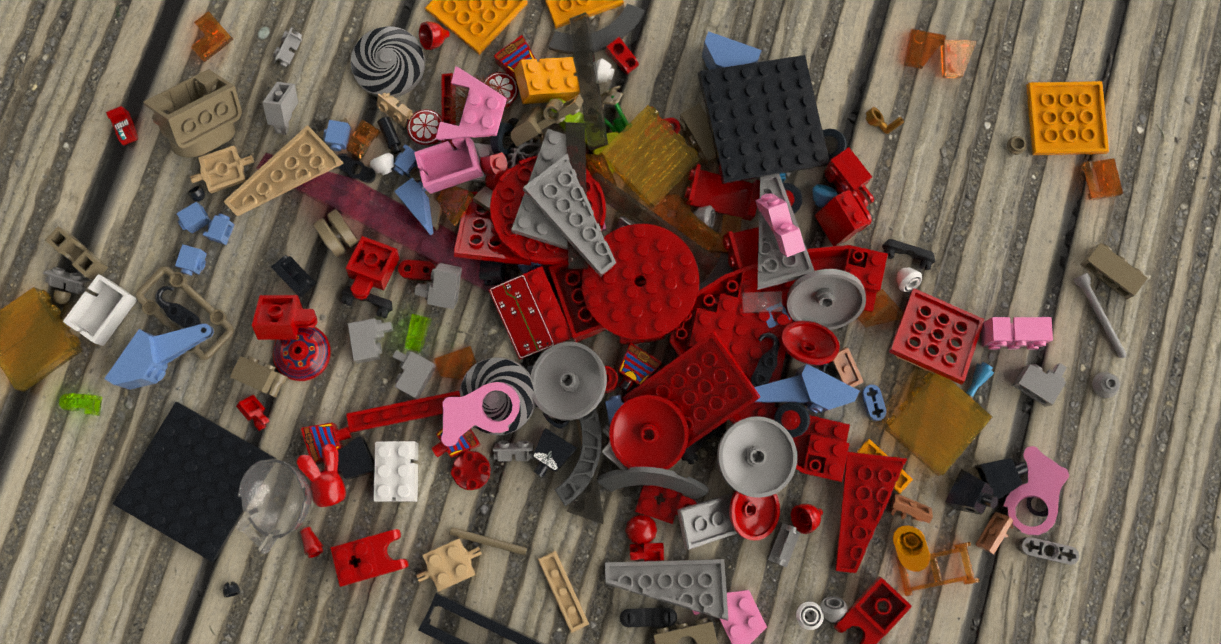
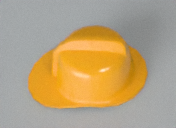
M903 525L897 528L893 535V542L901 564L913 572L924 570L930 561V552L924 534L916 527L910 525Z

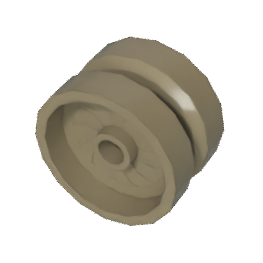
M334 209L328 213V219L332 224L331 227L322 218L313 223L327 248L339 258L346 253V249L341 241H344L349 248H354L358 245L359 240L337 209Z

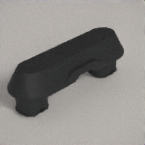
M888 239L882 245L883 253H888V259L894 258L895 253L907 254L913 259L920 260L919 267L921 269L925 267V270H930L931 265L936 261L932 251L897 240Z
M347 286L341 291L343 295L340 300L341 303L351 306L353 300L357 299L352 294L351 286ZM369 293L366 299H357L369 301L374 306H377L376 315L379 317L387 318L388 313L393 311L392 301Z
M723 424L686 448L681 459L687 461L688 464H694V460H698L696 452L702 447V444L714 435L717 438H721L723 436L722 433L726 432Z
M672 608L625 609L620 614V622L625 627L672 626L677 621V613Z

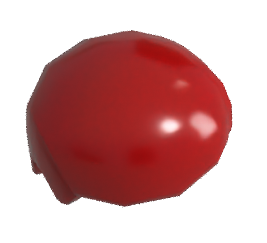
M647 515L632 517L627 522L625 528L627 538L632 543L638 545L652 542L657 534L656 522Z

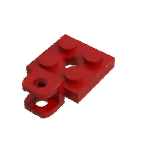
M644 485L635 512L673 524L676 515L678 516V509L685 508L687 505L697 504V502L682 496V493L675 490ZM661 493L663 498H665V502H661L658 505L655 496H659Z

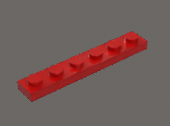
M460 391L346 413L349 433L443 415V401L447 397H461Z

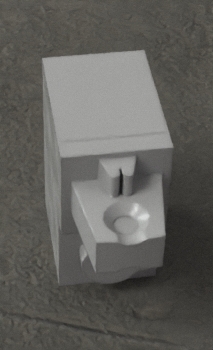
M276 82L263 101L267 124L273 125L276 134L287 135L289 131V120L298 104L295 84Z
M439 263L436 269L432 270V283H418L415 287V295L425 297L429 305L454 309L458 302L462 267Z
M375 318L348 323L354 361L359 364L379 360L380 354H382V346L378 341L384 337V333L394 331L393 324L391 322L382 323V320H376Z
M396 350L392 357L401 362L399 366L404 372L399 373L397 376L395 387L415 399H419L437 366L412 351H407L405 355Z
M1059 363L1055 365L1053 370L1048 369L1044 373L1043 369L1038 365L1029 364L1023 367L1012 386L1045 407L1053 405L1066 384L1065 378L1062 376L1067 367Z

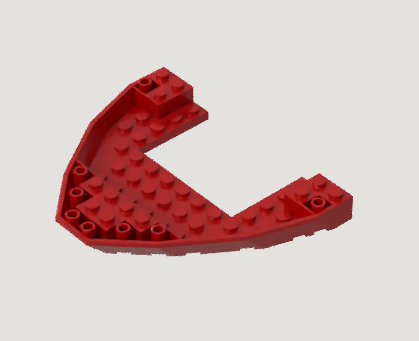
M852 245L807 249L814 271L837 269L857 277L863 284L866 294V305L863 311L873 312L876 294L881 290L888 253ZM758 263L723 275L699 290L691 313L671 333L670 343L680 356L715 331L751 382V376L760 358L773 345L770 338H764L761 342L758 341V338L763 333H773L779 339L780 347L777 356V366L769 383L780 381L786 353L781 342V336L784 328L792 323L793 320L787 309V293L796 280L757 290ZM781 302L790 320L787 315L783 314L780 307L774 309L770 313L774 321H777L779 325L769 329L766 321L770 318V313L765 309ZM753 402L729 420L732 424L749 417H766L774 420V415L778 408L774 407L775 403ZM809 415L810 424L807 431L800 436L792 437L797 450L796 470L814 477L842 482L850 444L847 443L850 424Z

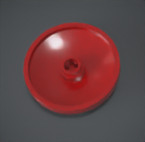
M651 394L636 396L626 401L614 414L609 429L612 450L618 460L629 469L630 467L670 469L683 456L689 438L688 424L682 411L670 400Z

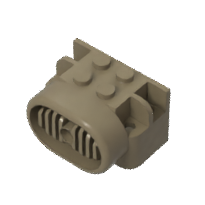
M210 69L143 101L144 105L154 112L152 115L153 122L159 126L162 135L168 138L172 151L176 155L186 158L204 155L231 140L236 131L234 122L239 120L242 114L235 86Z

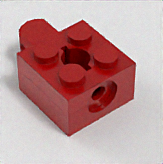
M848 147L830 160L824 171L825 176L829 182H833L837 187L838 194L848 190L855 191L865 207H867L868 204L874 202L873 195L866 188L872 175L850 147Z
M364 236L361 237L346 266L348 277L354 279L351 291L355 298L366 299L372 287L385 290L400 259L396 248Z
M260 295L252 328L258 340H296L299 328H313L317 325L318 319L314 309L302 308L298 295Z

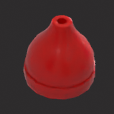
M426 21L421 23L419 27V40L422 47L426 50L440 47L445 39L450 36L448 30L435 22Z
M807 503L795 506L791 511L793 526L801 534L812 533L821 523L823 510Z

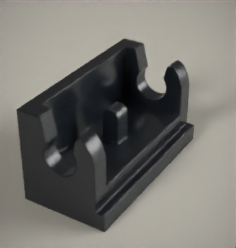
M481 260L479 279L485 280L484 284L489 286L504 283L506 263Z
M285 255L271 266L300 297L316 284L291 256Z

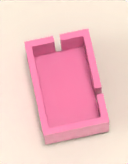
M470 137L452 139L457 150H454L449 141L414 152L418 168L421 170L419 172L423 187L430 194L483 176L476 148Z
M992 317L983 323L981 329L982 347H988L989 350H998L1000 347H1008V350H1017L1020 347H1027V350H1036L1039 347L1046 346V343L1053 341L1051 317H1014L1013 323H1010V317Z

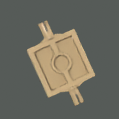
M231 146L198 157L201 165L200 173L192 175L190 178L192 183L204 180L208 191L212 194L247 181L244 174V166L254 163L252 155L241 159L237 148Z
M458 538L423 554L427 570L416 575L419 578L418 581L421 582L431 578L439 592L474 576L475 572L471 559L482 555L481 551H479L480 548L477 547L468 551L464 548L461 539Z

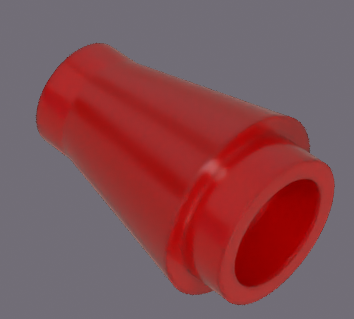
M311 527L302 529L300 535L305 555H308V558H314L323 553L322 547L324 545L314 534Z

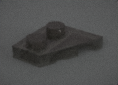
M591 479L583 492L569 504L567 512L603 524L599 483L597 480Z

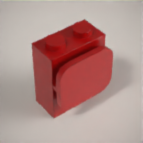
M850 190L835 196L814 215L833 247L848 241L856 233L870 225L872 221L871 215L859 195L855 191Z

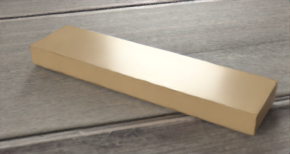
M554 551L539 558V564L570 632H575L589 625L557 552Z

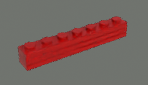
M453 73L441 74V122L456 125V121H454L456 118L452 117L456 114V111L452 112L454 111L452 107L456 108V106H449L456 103H450L455 98L452 95H456L454 93L456 92V86L451 84ZM452 139L441 140V143L449 141V143L453 146L454 150H456V147L453 144Z

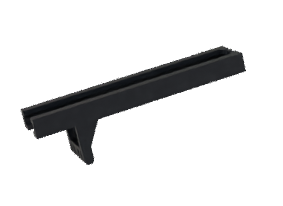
M439 592L435 594L430 608L418 631L445 644H470L430 624V616L434 608L440 606L516 644H544Z

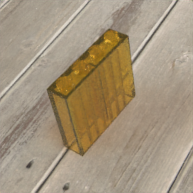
M649 105L644 107L598 154L650 209L655 207L700 160L698 152L685 143L682 135L676 134L672 130V125L659 116L657 109Z
M36 287L31 288L0 310V367L13 387L21 391L28 390L83 351L79 338L71 333V327L63 322L64 319L62 320L59 315L61 314L60 310L50 302V295L44 289L40 290Z
M929 372L923 378L924 384L921 387L917 386L911 392V399L909 401L905 400L898 407L900 410L896 416L894 414L891 415L886 421L888 425L884 430L937 476H942L993 416L950 379L934 372Z

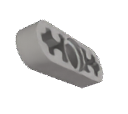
M1025 537L1019 542L1020 551L1028 556L1069 565L1075 564L1079 560V552L1071 546L1033 537ZM1030 542L1031 545L1039 546L1038 550L1029 549L1028 552L1025 544ZM1047 545L1052 546L1054 550L1053 555L1050 557L1044 553V548ZM1069 552V554H1072V558H1067L1066 556L1059 555V553Z

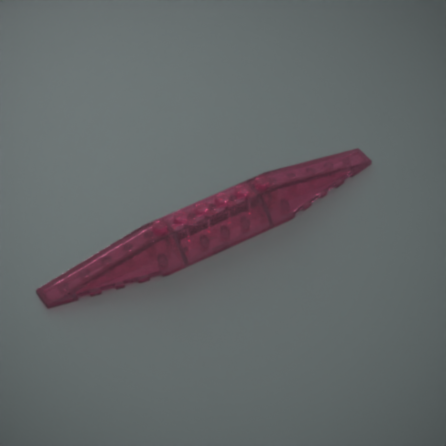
M265 153L256 169L259 170L274 155ZM328 171L294 188L332 210L337 209L343 216L359 222L437 266L439 263L462 267L461 279L489 294L488 289L497 286L485 285V280L479 279L481 260L454 257L456 233L439 224V229L436 231L433 227V234L430 236L405 205L356 179ZM505 275L504 282L511 280L507 275Z

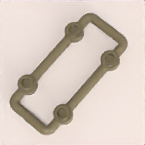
M168 266L160 267L136 292V299L142 304V311L149 316H154L170 332L180 330L160 312V306L155 301L144 297V294L164 274L168 275L172 286L183 289L210 315V321L213 324L222 326L226 330L205 353L200 349V344L187 351L189 354H195L201 360L210 359L234 333L233 326L227 321L226 313L218 309L215 310L187 284L185 275L175 272Z

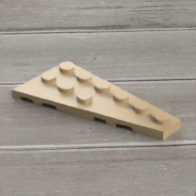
M307 125L234 191L224 203L235 215L240 216L344 163Z

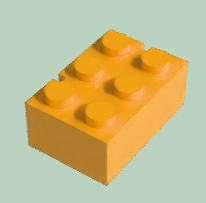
M573 57L540 59L538 62L537 59L521 60L514 69L522 104L548 103L550 99L556 98L569 101L581 92L578 77L574 76L576 69Z

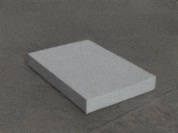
M731 494L677 510L685 549L689 550L737 534L729 516Z

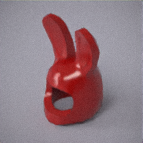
M327 444L322 448L325 468L323 471H319L314 460L309 455H301L296 461L299 470L310 480L311 498L318 507L338 504L346 497L344 483L337 471L338 450L333 444Z

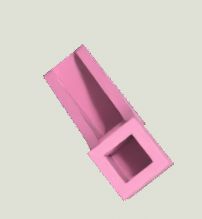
M771 193L762 195L761 199L756 200L759 211L776 237L780 252L789 257L804 251L805 247L800 229L792 224L787 202Z

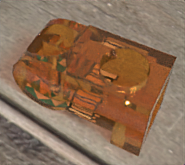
M361 120L351 136L346 150L356 157L362 158L368 151L374 138H377L381 132L376 127Z

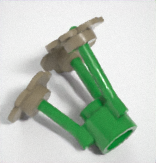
M615 86L600 95L601 97L607 96L603 104L614 105L619 114V117L613 120L614 125L602 116L604 105L600 106L597 111H594L589 122L593 119L596 121L600 119L612 132L617 131L622 134L632 126L624 116L618 103L623 95L622 92H617L621 87Z

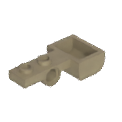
M578 95L564 104L559 99H552L544 111L540 106L534 107L524 113L511 132L512 141L516 146H519L537 136L541 130L553 123L559 124L566 118L565 116L569 114L574 115L579 112L584 100ZM551 108L555 109L557 113H554Z

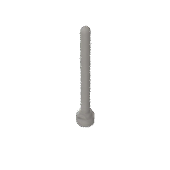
M1085 273L1073 279L1076 286L1079 285L1080 289L1083 288L1119 358H1125L1126 352L1090 286L1091 278L1089 274Z

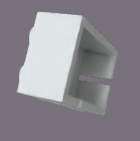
M98 274L88 289L99 295L96 297L85 291L63 322L80 332V334L93 343L104 346L134 306L137 299L109 279Z
M415 441L375 442L374 502H417L418 464L411 463V460L418 461L419 443Z

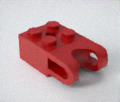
M394 529L330 547L339 586L350 585L408 568L407 559L394 560L388 555L389 544L401 537L400 530ZM355 557L360 558L358 567L354 564Z
M879 576L847 610L844 617L835 623L834 629L839 633H843L851 626H858L863 631V639L859 644H877L911 609L912 605ZM879 601H881V602L885 601V602H886V603L884 604V606L886 607L885 610H882V609L878 610V609H877V608L879 607V606H878V602H879Z

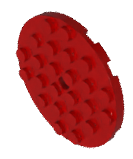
M538 156L529 157L519 161V164L504 172L493 190L490 212L494 230L505 247L524 260L551 265L576 259L581 255L568 240L566 250L511 232L525 193L523 187L530 180ZM569 161L577 174L578 182L586 194L597 224L599 223L602 232L606 217V202L602 188L585 167L579 163L576 164Z
M652 224L627 225L607 234L604 240L608 243L616 264L600 277L586 261L582 275L583 296L592 316L609 332L630 340L655 339L675 330L691 313L699 292V271L689 247L673 232ZM639 276L646 279V283L642 287L635 285V281Z

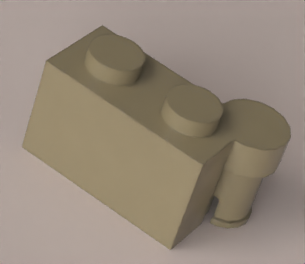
M240 356L230 377L273 397H277L282 384H285L288 377L275 372L276 367L267 363H264L263 366L258 364L260 360L248 356L246 359Z

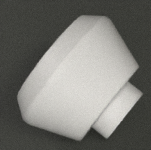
M603 58L597 60L594 69L593 80L595 83H607L609 79L612 80L615 69L612 68V64Z
M391 153L383 154L370 160L369 165L377 174L381 172L383 176L392 172L394 156Z
M910 267L902 268L896 277L899 289L903 292H911L913 288L916 289L922 281V274Z
M805 602L798 607L796 619L804 629L814 630L822 624L824 614L818 604Z

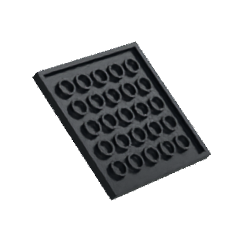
M805 55L698 72L722 184L822 167L829 164L830 161Z
M176 401L114 500L113 505L207 560L215 562L277 458Z

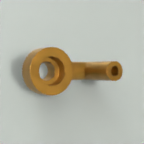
M872 107L866 112L867 123L871 126L879 127L885 134H889L904 123V120L899 117L887 125L884 122L882 113L876 107Z

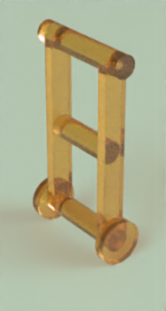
M970 542L954 544V549L930 553V566L934 582L911 586L907 569L901 564L898 556H896L905 596L913 595L912 591L960 581H963L964 584L980 582L979 577H975L967 549L968 546H971ZM960 552L966 575L942 580L937 557Z

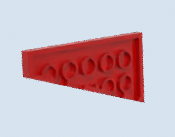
M848 452L844 473L836 571L857 573L868 544L874 535L876 526L883 515L893 488L908 458Z

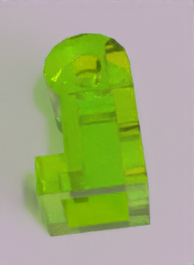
M416 314L411 315L405 342L406 349L417 352L423 350L425 337L431 325V318Z
M65 393L59 399V406L64 410L75 412L83 409L84 414L100 416L101 396Z

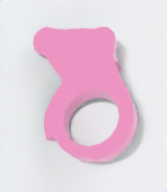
M492 382L483 385L468 395L447 397L443 401V433L441 441L446 446H453L458 442L461 435L475 425L492 433L508 431V425L515 420L520 410L519 395L513 387L506 383ZM491 391H503L512 401V412L504 420H492L484 413L483 400Z
M1030 446L1025 449L1023 454L1027 462L1028 483L1011 491L1006 497L1004 506L1008 508V516L1014 520L1012 522L1013 525L1022 533L1041 535L1046 533L1055 524L1058 514L1060 490L1069 478V473L1066 468L1061 467L1045 456L1037 447ZM1027 497L1041 499L1048 508L1047 519L1036 527L1026 526L1016 517L1018 503Z

